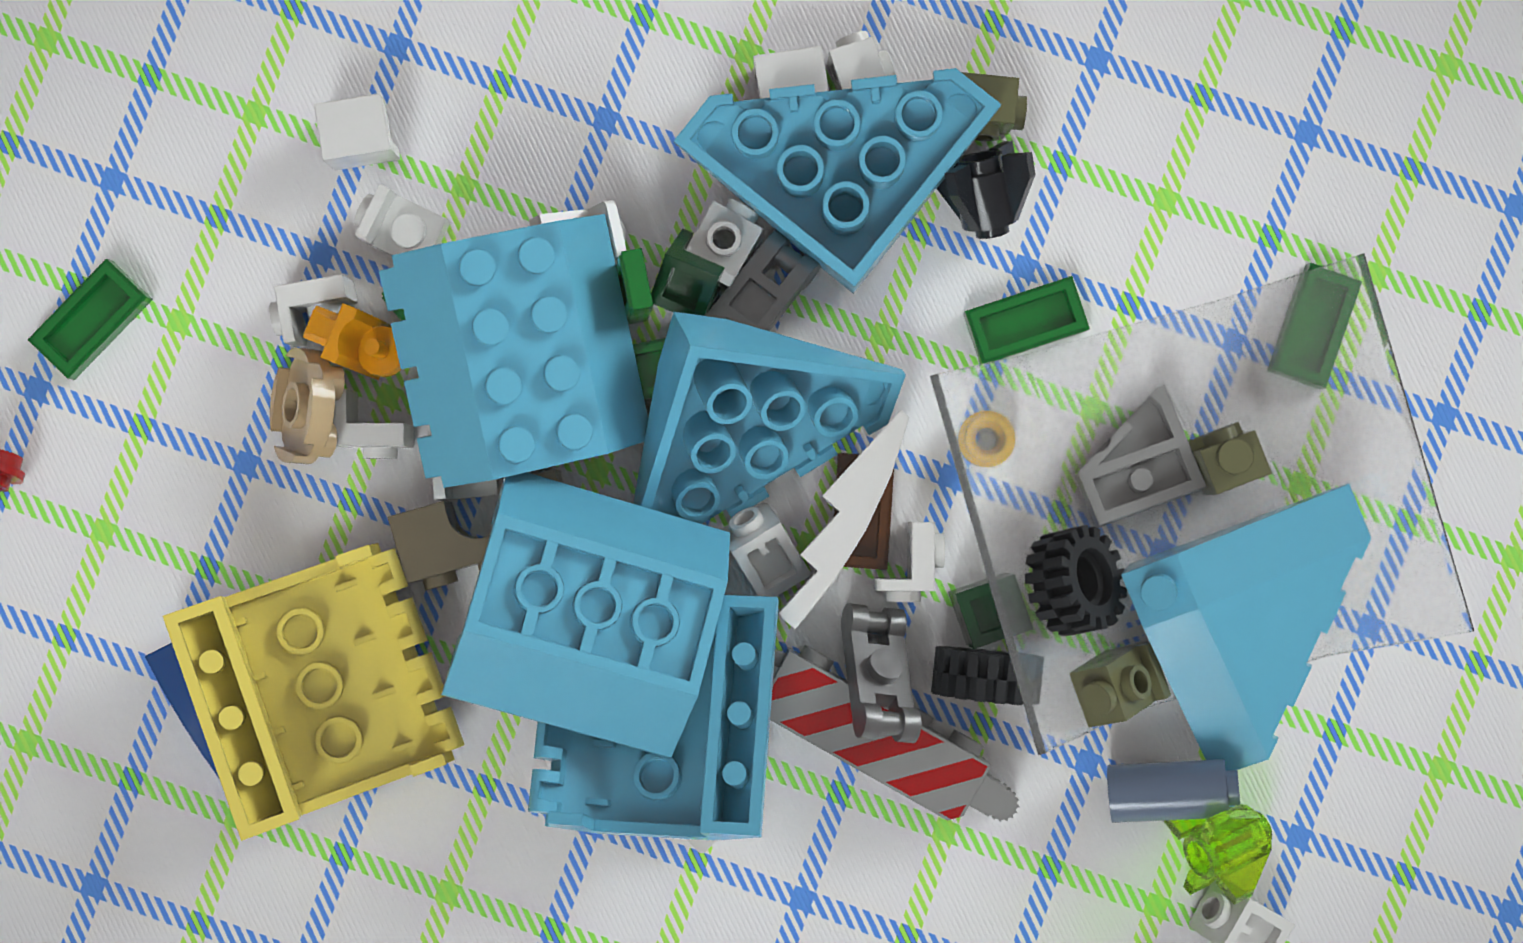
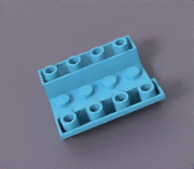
M528 472L504 477L491 521L493 526L463 630L457 638L441 695L661 756L672 757L699 695L727 587L730 532Z

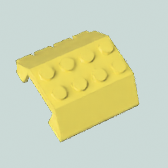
M379 543L368 544L335 556L336 559L226 597L218 596L162 616L241 841L299 820L304 814L406 776L412 775L415 777L447 765V763L455 760L452 750L465 745L452 707L439 711L436 708L434 700L445 697L441 695L444 684L433 653L430 652L421 656L417 654L415 645L426 642L428 639L413 597L399 601L395 592L408 587L395 548L381 552Z

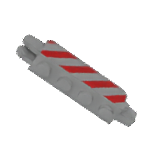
M804 645L800 653L789 647L786 653L775 649L770 714L772 722L947 821L964 816L969 806L986 816L992 815L994 820L998 819L1000 822L1003 819L1008 821V818H1013V814L1018 813L1016 809L1020 806L1017 804L1019 799L1015 797L1016 793L1011 792V788L1006 787L1005 783L1002 784L999 779L988 774L992 765L980 756L984 747L982 744L955 729L949 738L929 727L934 718L919 708L917 709L920 711L922 724L919 738L915 743L897 742L893 739L892 735L880 734L876 740L857 738L853 729L848 681L830 671L834 661L807 645ZM881 706L882 711H889L888 707Z

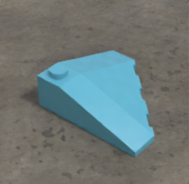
M956 68L933 71L932 80L897 83L896 75L851 80V89L815 93L814 84L769 89L770 98L735 102L733 101L732 93L712 95L708 97L675 138L674 143L775 230L789 239L803 254H808L817 261L824 271L854 294L945 179V173L955 166L1002 104Z
M673 312L658 362L633 504L703 524L724 510H727L732 518L741 510L753 507L768 498L769 494L764 486L789 470L795 468L798 475L802 477L838 455L832 444L863 426L868 435H871L889 423L906 374L900 368L732 320Z
M1349 483L1129 564L1121 574L1144 632L1205 759H1225L1226 771L1239 770L1269 760L1278 741V737L1274 733L1287 705L1294 706L1312 668V664L1307 663L1313 648L1320 633H1328L1345 597L1346 591L1341 589L1355 558H1363L1371 541L1370 532Z

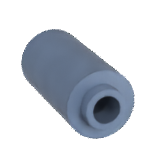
M1225 759L1107 765L1108 798L1112 823L1230 818L1229 806L1240 805L1238 771H1226Z

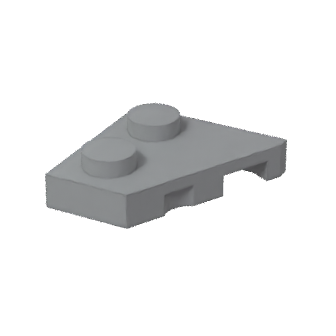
M1165 385L1157 387L1075 475L1096 528L1196 493L1206 487Z

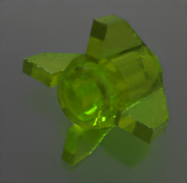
M1240 804L1229 807V810H1224L1208 819L1163 821L1178 840L1186 837L1183 842V851L1191 869L1188 871L1183 887L1190 895L1209 886L1215 880L1218 887L1234 905L1253 895L1272 850V829L1267 819L1260 812L1255 811L1248 805Z

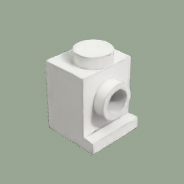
M859 31L844 36L836 41L837 48L829 50L827 65L836 90L851 89V80L895 75L888 51L878 52L873 36L869 37L867 31Z
M729 199L725 207L713 201L687 248L684 249L725 267L718 284L723 290L730 289L737 275L750 260L763 237V228L755 224L759 215L751 208L734 199ZM720 230H729L735 235V243L728 249H720L713 242L715 234Z

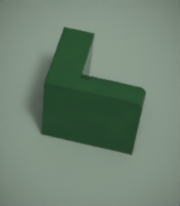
M683 228L665 253L651 292L654 305L670 312L706 316L719 294L720 287L718 284L725 267L684 250L690 243L693 232Z
M998 574L948 591L965 643L973 649L1029 630L1010 575Z

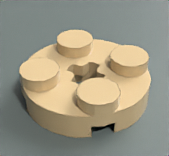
M297 347L290 349L285 356L295 358L291 367H279L276 373L270 401V430L282 432L284 447L274 446L276 455L282 462L312 464L318 457L330 458L336 449L337 430L333 424L335 401L339 400L343 394L345 377L341 366L330 365L328 360L320 358L321 350Z

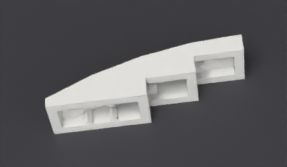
M902 410L896 414L822 495V498L838 513L800 553L816 571L778 611V615L795 630L833 584L871 521L892 475L910 417Z

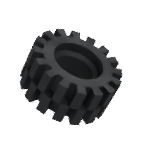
M1082 525L1045 534L1039 537L1040 540L1034 541L1030 547L1034 554L1027 555L1025 564L1032 568V572L1025 573V584H1033L1034 592L1027 595L1030 604L1038 602L1040 607L1035 614L1039 621L1048 619L1046 625L1048 630L1051 632L1058 631L1059 636H1069L1107 629L1108 626H1113L1119 621L1116 615L1123 614L1125 606L1119 599L1127 598V588L1120 586V579H1123L1121 574L1125 568H1117L1116 562L1121 559L1118 550L1109 551L1112 540L1107 535L1100 536V529L1096 527L1088 528V525Z
M936 646L931 693L943 697H955V699L974 700L984 703L1035 705L1040 658L1018 653H1006L1004 651Z

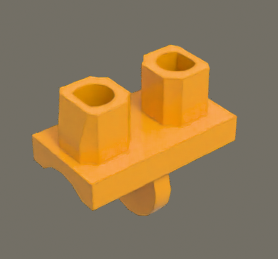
M342 303L338 314L320 306H316L313 309L303 338L325 346L320 358L378 381L380 377L393 376L402 370L391 324Z

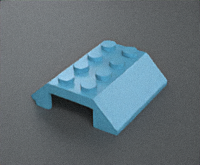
M605 214L559 220L391 255L394 267L379 271L387 310L403 309L406 320L391 323L400 368L417 367L419 378L404 381L414 427L430 425L432 434L417 438L425 479L441 476L443 488L496 480L609 454L644 442L648 414Z
M724 595L699 695L672 757L661 756L537 722L534 758L552 762L551 770L532 769L528 812L546 814L545 826L597 834L713 841L761 838L779 599L767 596Z

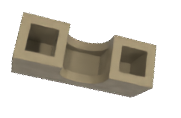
M553 469L535 474L564 483L560 470ZM441 501L388 516L407 583L423 581L426 591L458 582L457 570L478 565L480 571L490 535L477 538L464 531L457 520L451 501Z

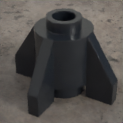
M1002 141L987 151L962 156L955 166L945 173V179L938 186L937 190L960 219L962 229L975 232L978 239L995 238L1005 235L1010 231L1009 225L1019 220L1036 175L1032 152L1015 153L1013 141Z

